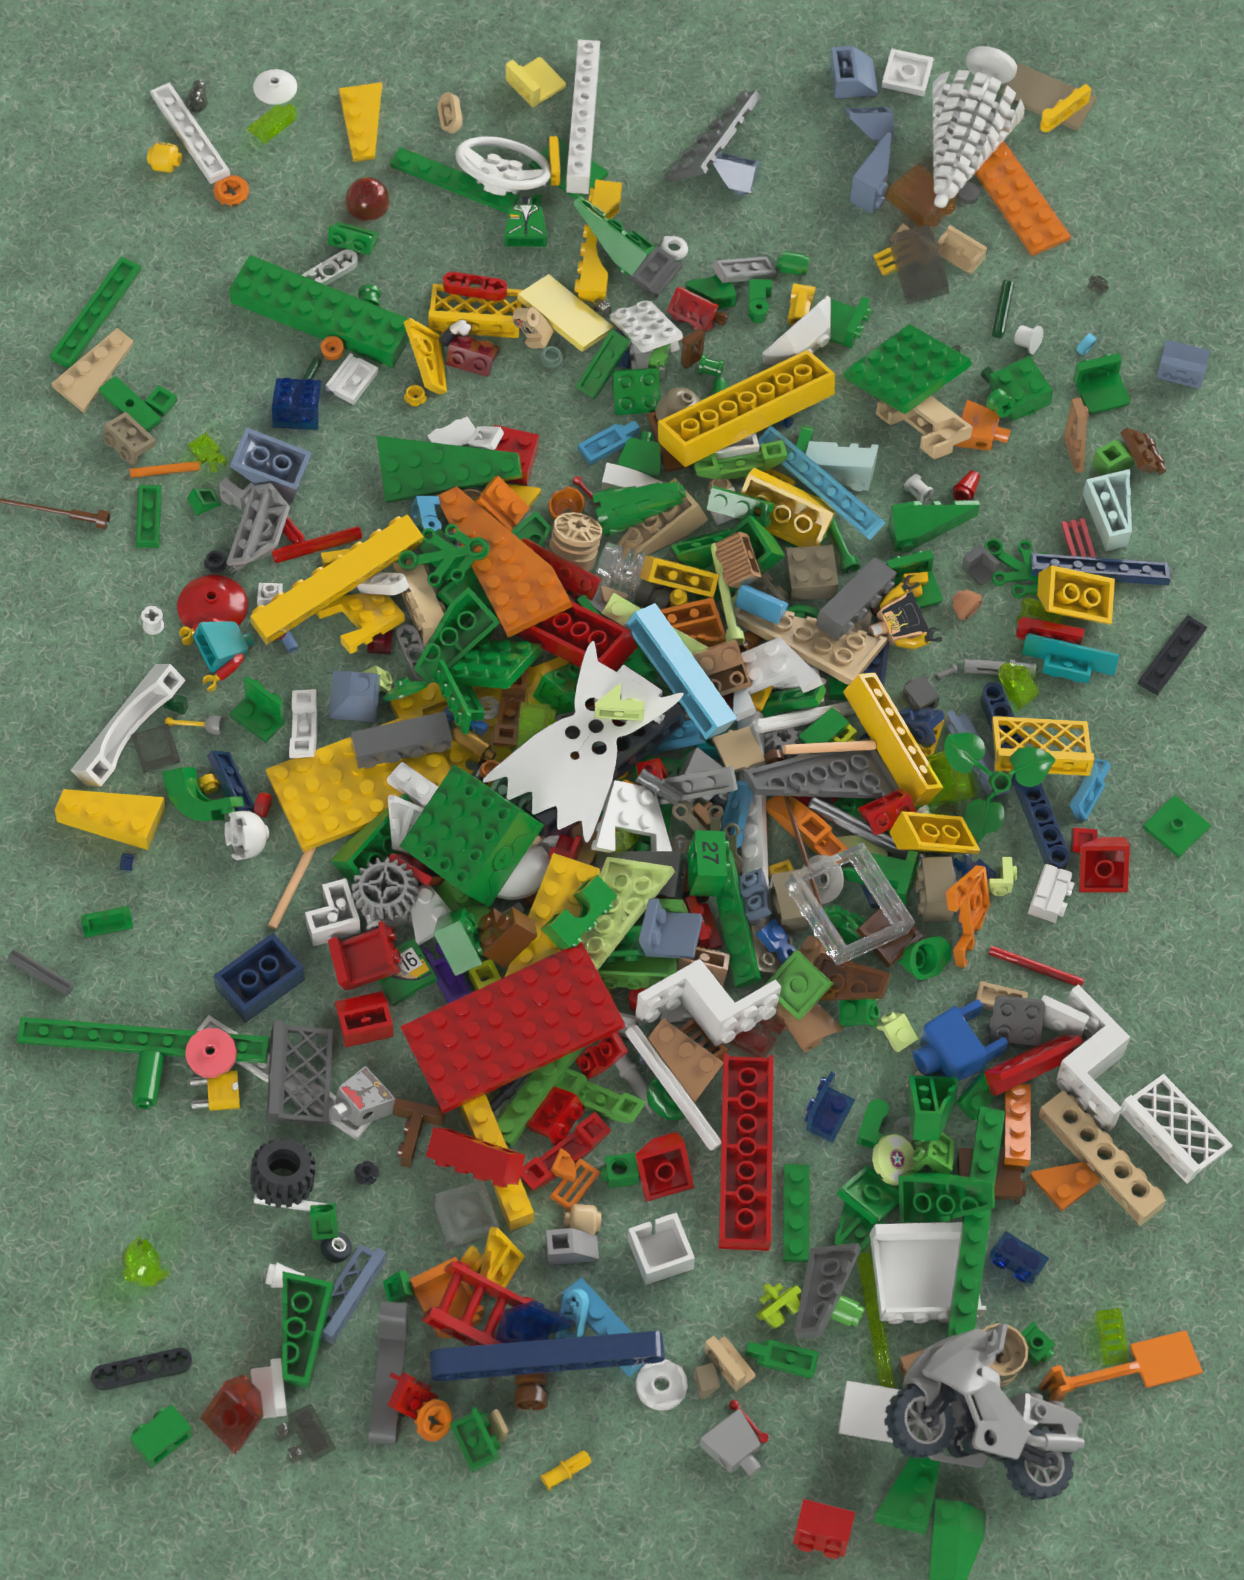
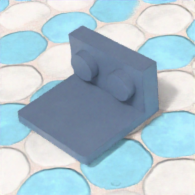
M1166 340L1156 378L1201 389L1210 351Z
M649 899L639 937L640 945L646 957L694 958L703 920L702 915L666 912L662 908L659 899Z

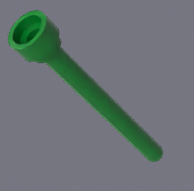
M833 517L829 530L841 555L840 567L843 574H849L847 570L851 568L856 572L860 569L857 557L849 553Z

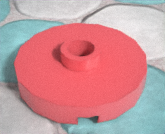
M207 1028L198 1031L191 1037L186 1046L185 1055L188 1065L195 1074L203 1078H216L223 1073H227L236 1061L237 1051L234 1041L228 1033L216 1028ZM208 1049L215 1050L211 1055L206 1054Z

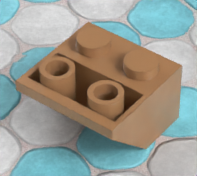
M732 639L691 653L721 696L752 686L737 640Z

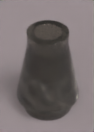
M201 80L193 82L192 88L185 100L188 109L196 113L202 112L207 106L206 84Z

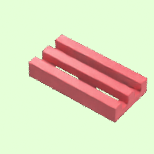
M1081 518L1077 522L1076 520H1071L1070 523L1063 521L1061 527L1070 556H1077L1069 528H1072L1080 556L1087 557L1078 530V526H1080L1089 554L1088 557L1096 558L1085 519Z

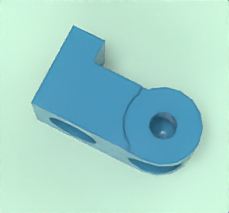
M416 496L410 506L413 522L421 534L427 528H432L434 531L438 528L441 529V522L436 517V510L440 505L438 496ZM433 533L427 534L426 539Z

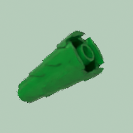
M677 481L662 484L657 482L639 487L611 488L593 493V501L599 505L595 510L605 537L627 530L626 528L642 523L647 518L668 511L667 509L683 503V498L687 497L684 485H679Z

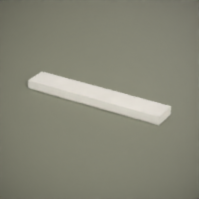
M170 82L151 90L150 94L209 183L212 184L230 176V170Z

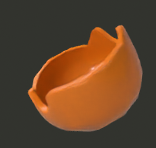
M565 487L560 491H556L548 503L549 514L554 520L568 508L570 513H582L585 507L583 495L579 490L572 487Z

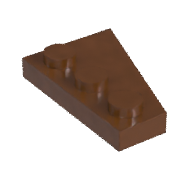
M824 953L820 954L816 968L833 983L819 1001L883 999L891 979V974Z

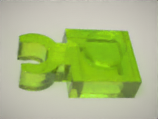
M206 432L187 444L188 450L201 464L206 461L209 462V468L212 472H217L216 462L222 463L223 466L227 465L225 456L219 454L220 447Z

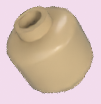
M573 1204L570 1212L564 1213L563 1225L564 1227L584 1231L594 1236L596 1232H600L601 1212H597V1208L594 1205Z

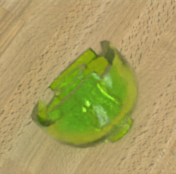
M142 1235L132 1240L124 1249L122 1264L125 1269L121 1272L129 1283L135 1281L142 1287H154L171 1275L168 1267L164 1271L162 1270L159 1253L146 1238L142 1241Z

